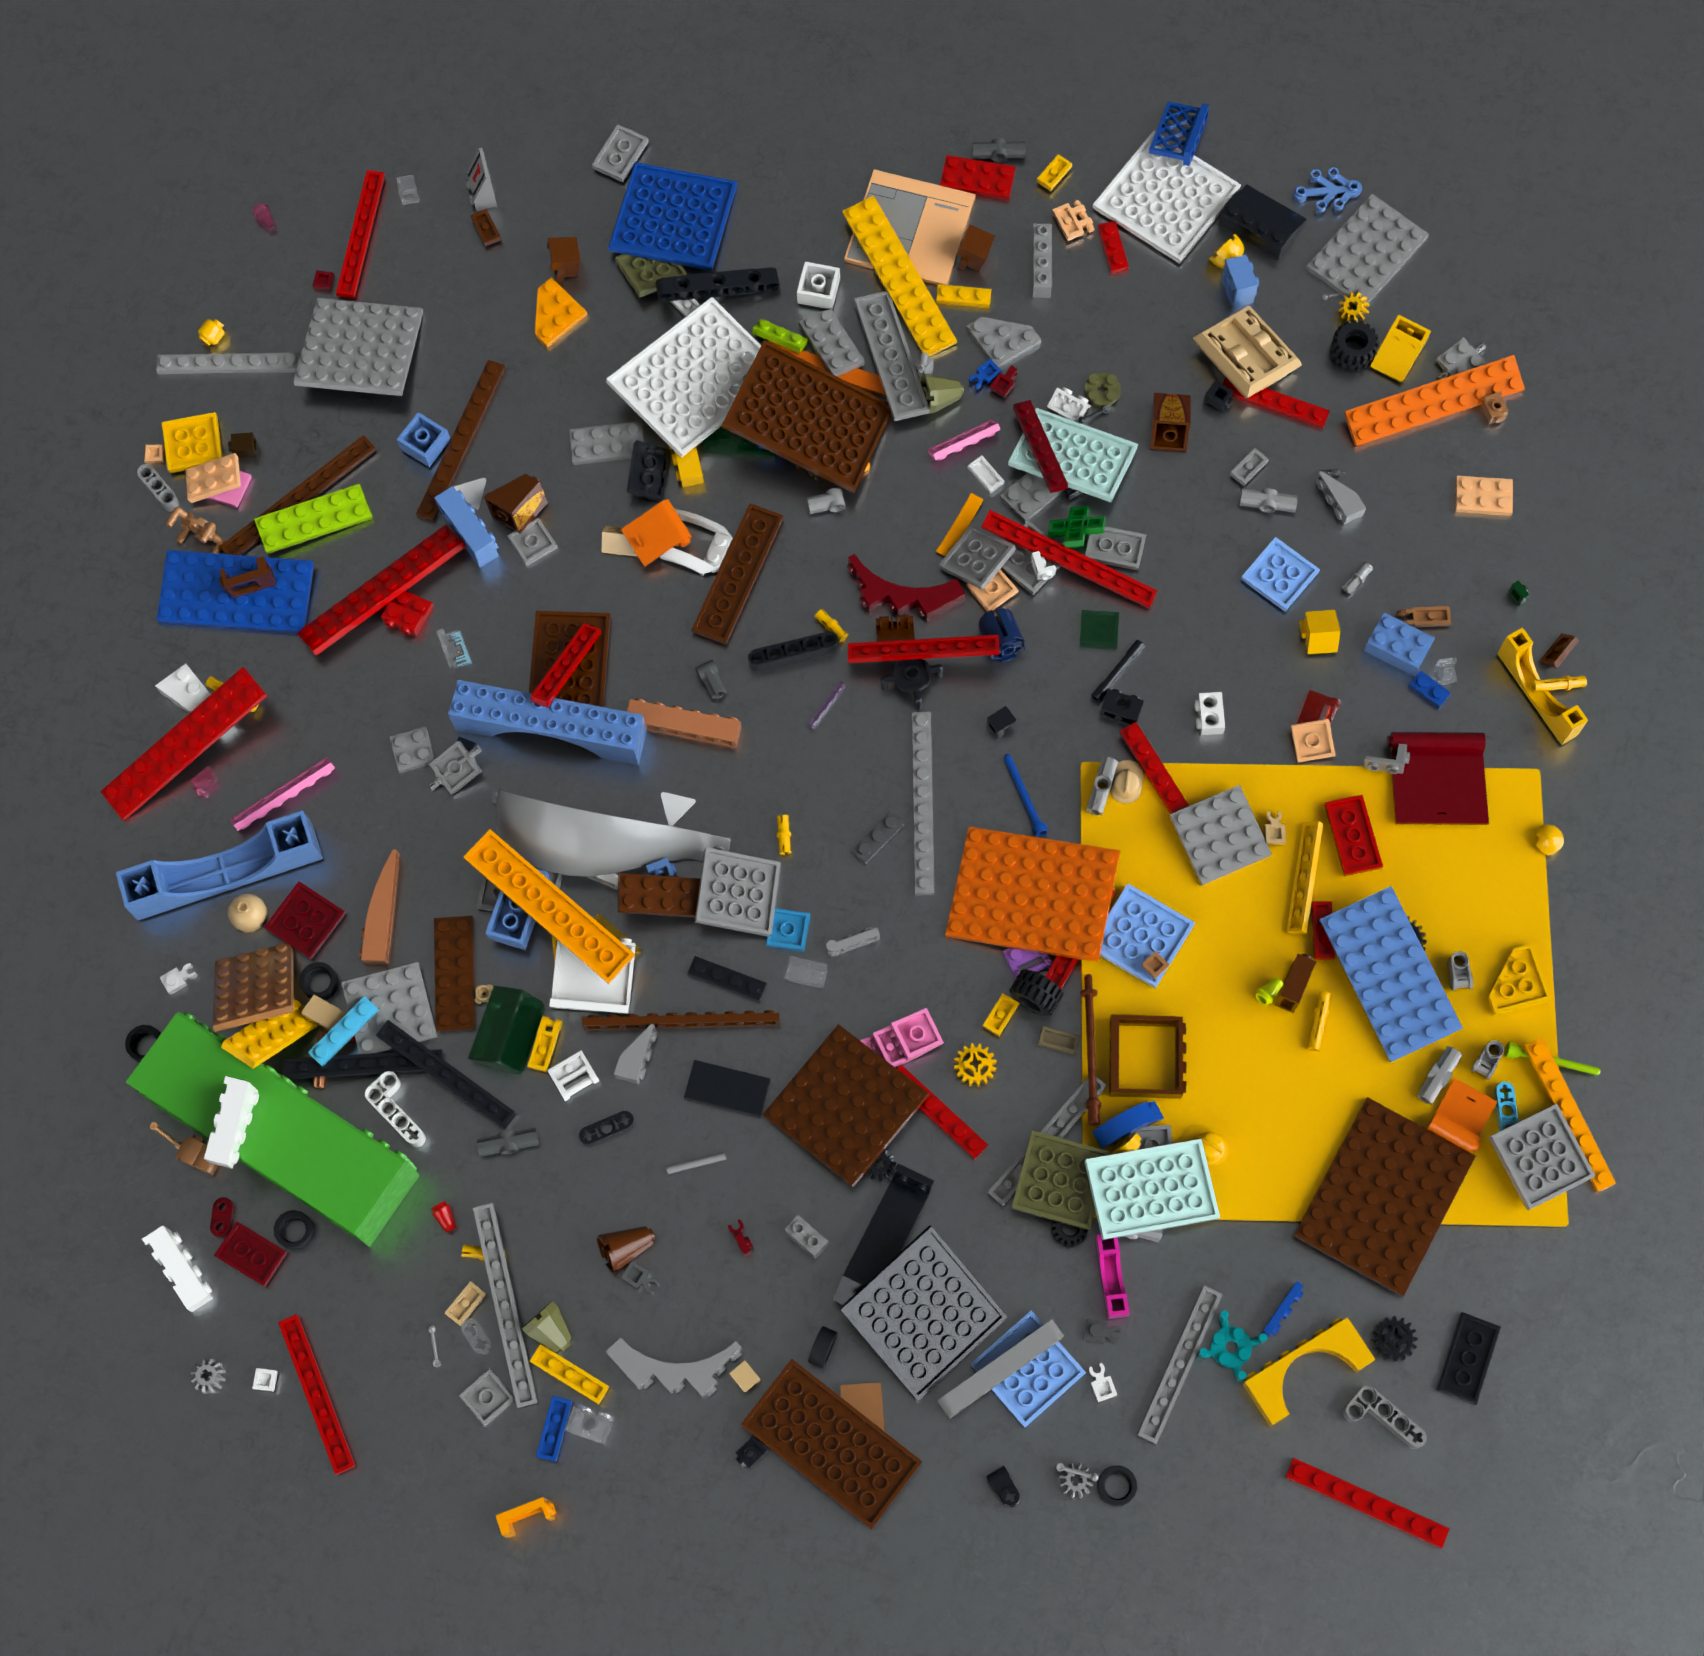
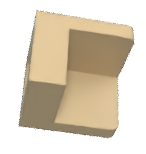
M743 1361L729 1373L743 1392H747L756 1383L759 1384L761 1382V1379L746 1361Z

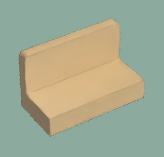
M604 527L602 531V553L637 556L621 531L623 527Z
M316 995L312 996L301 1012L304 1017L329 1031L347 1014Z

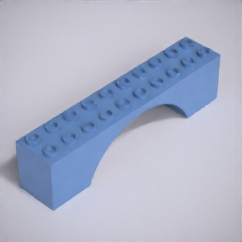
M457 680L448 713L455 731L493 737L494 735L506 732L545 735L581 746L602 759L639 766L647 733L642 714L554 698L547 708L531 702V693Z
M302 810L266 822L264 827L255 836L226 851L186 861L164 862L151 860L118 871L116 876L125 908L139 921L322 860L323 856L313 824Z

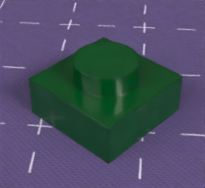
M1519 580L1513 583L1509 589V593L1519 606L1525 603L1529 597L1527 587L1522 585Z

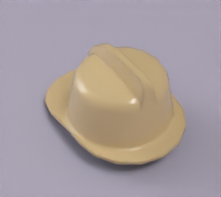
M1123 760L1118 763L1111 785V793L1118 802L1124 804L1132 803L1140 796L1143 781V770L1140 765L1131 760Z

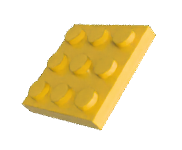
M216 412L162 422L169 473L185 471V469L223 457Z

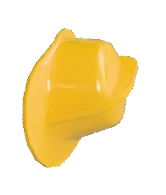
M1194 1125L1185 1131L1183 1142L1202 1139L1208 1165L1221 1164L1227 1158L1228 1145L1214 1131L1202 1125Z

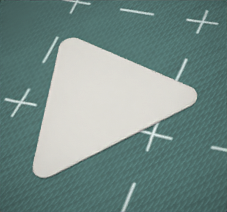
M486 478L454 486L456 491L460 490L465 497V501L478 510Z
M662 792L661 799L668 825L673 826L695 804V799Z

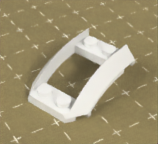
M675 509L682 521L701 526L716 534L704 560L675 548L661 555L660 559L685 566L700 573L702 576L708 572H718L732 543V535L724 526L694 513Z

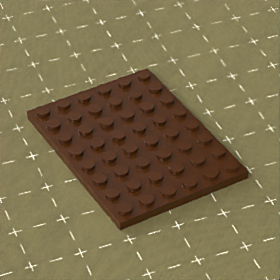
M764 340L721 427L854 493L888 422L891 410L888 402Z
M1367 1097L1298 1226L1294 1237L1403 1297L1476 1156Z

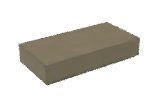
M1042 1025L1037 1046L1075 1056L1080 1035Z

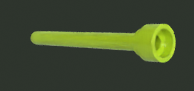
M1507 1043L1505 1057L1514 1059L1520 1056L1529 1059L1525 1049H1521L1517 1043ZM1553 1057L1557 1066L1593 1075H1599L1601 1072L1598 1067Z

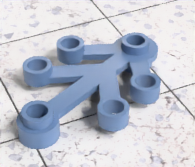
M1332 167L1329 169L1327 176L1330 180H1336L1342 185L1336 186L1322 177L1320 170L1314 169L1311 171L1310 179L1324 187L1306 189L1303 186H1299L1293 192V199L1298 203H1302L1309 196L1326 195L1323 200L1317 201L1315 207L1316 211L1324 212L1327 205L1337 194L1344 193L1341 198L1335 199L1333 203V208L1340 211L1350 197L1353 198L1360 195L1362 185L1357 180H1347L1339 174L1337 168Z

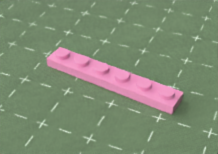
M325 757L230 819L237 831L249 827L251 822L263 818L271 809L280 807L288 798L297 796L302 789L312 786L317 779L329 775L335 767L328 757Z

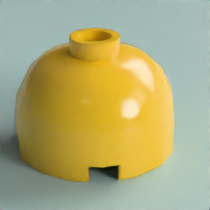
M1235 233L1232 235L1234 239H1227L1213 252L1216 255L1214 258L1212 256L1208 258L1218 268L1224 269L1226 259L1244 254L1243 242Z

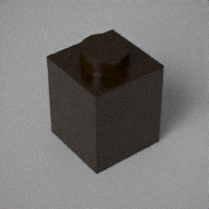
M253 432L231 434V441H228L229 452L235 453L238 458L257 457V440Z

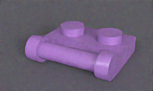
M1008 948L1003 951L1015 980L1020 973L1017 967L1033 960L1042 958V962L1026 969L1038 972L1043 969L1048 970L1052 965L1050 958L1044 953Z

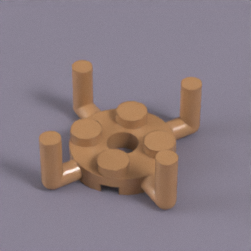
M175 507L165 523L166 526L172 528L179 516L182 518L180 526L183 529L175 541L182 544L188 533L192 531L195 533L194 536L203 543H206L207 540L214 541L216 545L211 553L219 554L221 551L219 546L225 541L217 535L218 532H215V523L207 522L201 517L197 520L193 518L194 514L187 513L180 507Z

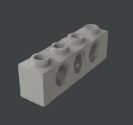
M1034 224L1033 298H1051L1052 224Z

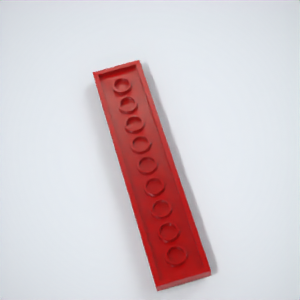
M444 525L326 612L319 615L311 623L304 626L301 631L297 632L298 636L315 655H318L465 548L464 541L447 525Z
M242 667L100 792L122 820L128 819L268 695L248 670Z

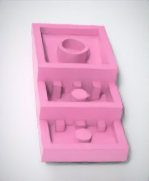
M927 1008L891 1023L890 1026L874 1032L872 1036L860 1040L895 1068L914 1060L944 1043Z

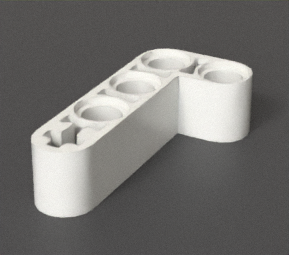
M391 1071L384 1072L366 1089L365 1097L412 1147H421L426 1140L425 1134L390 1098L400 1088V1079ZM388 1079H395L394 1083L391 1086H386V1081ZM374 1092H380V1096L376 1100L371 1099ZM392 1105L393 1110L390 1113H384L385 1108ZM401 1119H406L405 1126L398 1127V1122ZM410 1130L419 1137L417 1140L408 1133Z

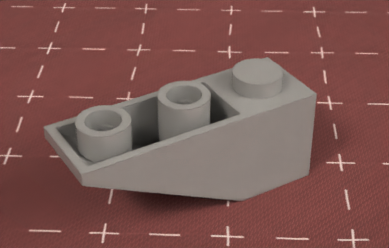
M1319 472L1316 484L1320 490H1323L1326 501L1334 508L1338 520H1341L1345 525L1364 515L1366 507L1355 491L1326 473Z
M650 1024L619 1056L614 1072L616 1079L639 1085L640 1079H644L646 1073L644 1065L646 1061L650 1060L652 1053L650 1046L652 1042L655 1043L657 1038L654 1024Z

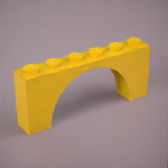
M1522 627L1505 638L1497 654L1559 743L1563 745L1578 736L1588 722V719L1578 705L1569 708L1558 702L1549 691H1531L1530 682L1541 679L1532 658L1533 641Z
M1339 1317L1330 1323L1332 1327L1325 1331L1324 1328L1318 1330L1313 1334L1315 1338L1309 1342L1307 1339H1304L1296 1344L1298 1349L1293 1352L1288 1349L1279 1355L1281 1358L1279 1361L1274 1363L1271 1360L1262 1366L1264 1370L1257 1374L1256 1371H1253L1246 1376L1247 1381L1243 1383V1386L1270 1427L1290 1414L1283 1399L1282 1385L1286 1370L1297 1357L1310 1352L1329 1353L1345 1361L1355 1373L1375 1361L1374 1356L1348 1317L1344 1320Z

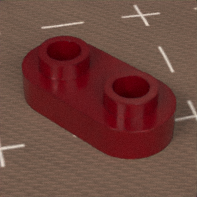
M226 1197L218 1198L212 1208L210 1231L217 1238H225L233 1224L234 1204ZM225 1204V1209L220 1210V1205ZM219 1224H223L221 1230H217Z

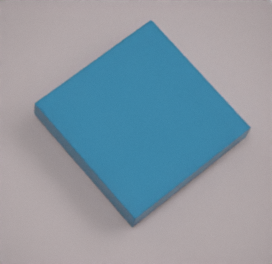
M775 908L772 935L767 936L766 946L804 952L810 913Z

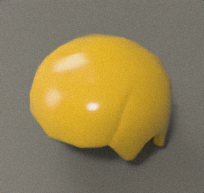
M1543 824L1535 834V836H1539V841L1536 844L1537 847L1546 855L1555 854L1563 846V834L1559 828L1552 824Z

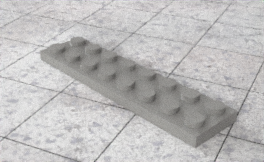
M888 291L854 298V303L894 421L928 414L930 409Z

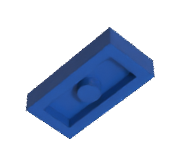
M1420 671L1408 685V687L1437 709L1442 706L1451 694V692L1423 671Z

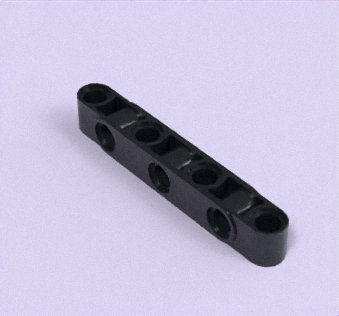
M773 267L663 277L655 282L658 299L663 302L771 292L780 287L777 269Z

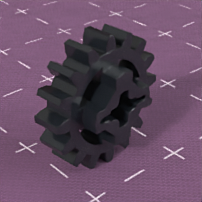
M1393 1316L1391 1321L1386 1317L1384 1319L1385 1324L1379 1322L1377 1325L1380 1329L1375 1328L1373 1330L1377 1336L1372 1337L1373 1341H1377V1344L1373 1346L1374 1349H1380L1378 1355L1380 1356L1384 1353L1386 1355L1385 1360L1393 1357L1394 1362L1398 1361V1357L1402 1361L1405 1360V1354L1410 1357L1413 1354L1410 1349L1415 1350L1417 1348L1413 1342L1418 1340L1417 1337L1412 1335L1416 1332V1329L1410 1330L1409 1328L1411 1323L1404 1324L1403 1317L1397 1321L1396 1316ZM1390 1326L1389 1333L1382 1334L1384 1329ZM1394 1334L1395 1338H1399V1341L1396 1343L1394 1340H1391L1390 1338ZM1383 1344H1386L1390 1348V1351ZM1407 1344L1406 1348L1400 1352L1401 1345Z

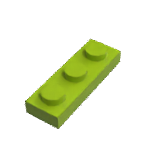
M760 319L752 329V334L799 354L808 345V338L763 319Z

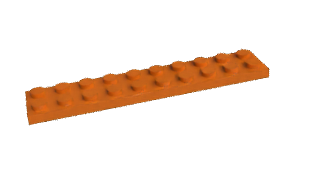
M1512 355L1344 412L1354 446L1356 447L1481 405L1485 396L1501 391L1502 397L1523 391L1525 387L1515 356Z

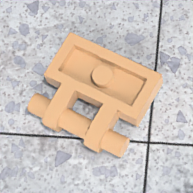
M1079 200L1073 203L1074 208H1071L1069 203L1052 209V214L1067 241L1084 235L1083 228H1086L1089 233L1095 230L1092 225V219L1087 216L1086 208L1084 205H1081ZM1076 215L1080 216V221H1078Z

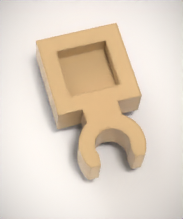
M1270 811L1266 815V820L1270 823L1264 826L1267 845H1285L1286 843L1285 824H1279L1282 818L1281 811H1278L1276 819L1271 817Z

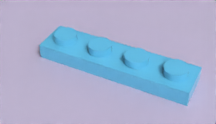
M364 996L308 1051V1054L323 1067L379 1009Z

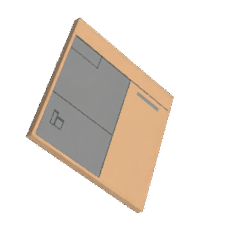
M874 169L864 200L874 195L923 282L934 285H948L976 194ZM852 233L844 262L873 269L854 233Z

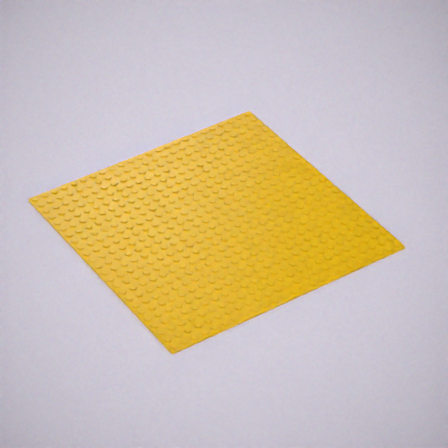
M1101 762L1081 763V844L1120 850L1113 888L1115 895L1111 900L1109 913L1126 885L1130 884L1195 922L1194 927L1156 989L1101 956L1099 963L1081 960V990L1085 989V975L1091 974L1093 989L1098 991L1097 996L1093 997L1096 1077L1107 1085V1088L1097 1098L1101 1102V1107L1099 1108L1100 1125L1090 1126L1087 1124V1111L1082 1116V1144L1101 1149L1092 1131L1134 1106L1146 1101L1148 1103L1155 1101L1164 1118L1148 1126L1171 1125L1172 1144L1183 1142L1185 1131L1194 1125L1205 1126L1226 1141L1228 1145L1227 1158L1221 1164L1208 1165L1220 1218L1216 1220L1301 1222L1367 1097L1427 1129L1454 1078L1494 1100L1495 1087L1504 1081L1511 1083L1515 1090L1519 1122L1553 1106L1530 1059L1520 1056L1514 1059L1505 1057V1048L1508 1042L1517 1043L1521 1049H1524V1045L1543 1037L1552 1056L1558 1058L1546 854L1542 853L1536 844L1539 841V836H1535L1540 826L1544 824L1541 774L1539 769L1484 768L1489 825L1395 824L1392 774L1386 771H1371L1366 769L1365 766L1163 763L1189 806L1240 785L1264 838L1265 824H1270L1266 820L1268 811L1271 812V817L1274 819L1277 818L1278 811H1281L1282 814L1279 824H1285V845H1268L1272 853L1271 856L1201 886L1169 817L1170 813L1145 773L1143 772L1142 790L1136 801L1126 804L1118 802L1113 797L1110 789L1103 814L1096 816L1090 814L1086 809ZM1103 783L1098 784V787L1101 789L1107 788ZM1363 795L1383 868L1344 877L1324 804L1329 801ZM1314 821L1323 823L1312 901H1332V913L1392 886L1406 916L1410 917L1409 922L1412 923L1413 920H1416L1415 926H1422L1419 932H1425L1426 934L1422 938L1427 940V943L1423 945L1426 948L1424 952L1463 1029L1390 1062L1336 953L1334 960H1315L1316 964L1294 1013L1275 1006L1283 986L1280 988L1272 1004L1266 1006L1256 999L1257 990L1274 977H1278L1284 985L1297 954H1307L1314 960L1311 908L1307 933L1289 934L1286 932L1303 823ZM1533 944L1552 999L1548 1002L1494 1015L1488 995L1511 951L1514 948ZM1455 952H1464L1469 958L1473 977L1472 989L1456 988V991H1452L1450 988L1447 961ZM1454 958V963L1462 966V961ZM1319 991H1324L1331 994L1328 1007L1329 1016L1326 1017L1320 1051L1315 1052L1308 1050L1307 1047L1315 1015L1313 1010L1317 1006ZM1081 996L1083 1083L1088 1078L1085 997ZM1322 1005V1007H1321V1013H1320L1319 1019L1321 1018V1015H1322L1323 1005ZM1111 1015L1183 1017V1023H1186V1035H1183V1042H1186V1054H1183V1061L1187 1065L1186 1073H1183V1081H1186L1187 1086L1186 1093H1183L1181 1099L1109 1097ZM1318 1024V1027H1317V1031H1316V1036H1315V1038H1317V1034H1318V1030H1319V1024ZM1119 1025V1089L1175 1090V1027ZM1496 1040L1502 1043L1504 1052L1497 1064L1496 1070L1488 1081L1482 1074L1476 1071L1472 1072L1471 1068L1483 1048L1490 1041ZM1446 1047H1453L1462 1056L1453 1069L1451 1078L1445 1087L1440 1090L1432 1105L1422 1102L1416 1095L1425 1083L1427 1074L1433 1065L1438 1062ZM1489 1047V1052L1492 1055L1498 1054L1496 1048ZM1504 1087L1500 1090V1092L1504 1093L1505 1097L1501 1103L1506 1101V1094L1509 1093ZM1495 1106L1479 1135V1140L1482 1141L1476 1152L1473 1150L1471 1152L1476 1157L1441 1224L1567 1226L1569 1223L1567 1191L1530 1210H1526L1488 1138L1499 1132ZM1509 1106L1502 1107V1113L1506 1116H1511V1108ZM1115 1145L1109 1146V1147L1104 1148V1149H1102V1150H1106V1151H1109V1152H1110V1150H1111ZM1096 1210L1093 1218H1097Z

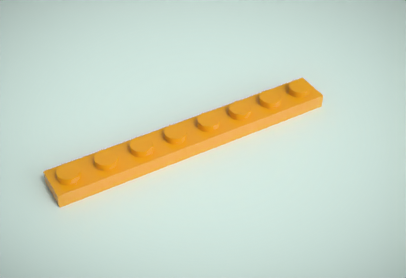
M1541 1037L1524 1045L1523 1047L1552 1105L1557 1104L1595 1174V1177L1590 1179L1595 1191L1599 1192L1616 1184L1544 1038Z

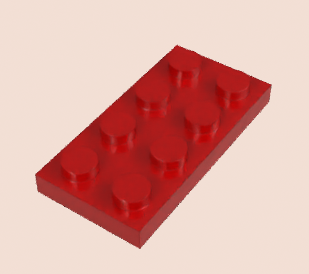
M946 155L940 186L979 196L1009 200L1016 166Z
M1363 795L1325 802V810L1344 877L1382 869V860Z

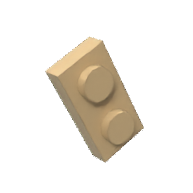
M470 1281L444 1314L461 1327L487 1294Z

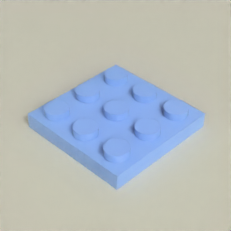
M1275 537L1242 575L1241 580L1286 612L1316 577L1320 569Z

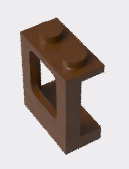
M262 556L256 558L259 569L231 578L224 569H221L219 581L222 588L225 587L227 594L230 593L233 598L241 597L277 585L272 567ZM251 581L257 582L248 586L235 589V586H239Z

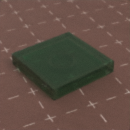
M1082 610L1079 647L1117 649L1119 612Z

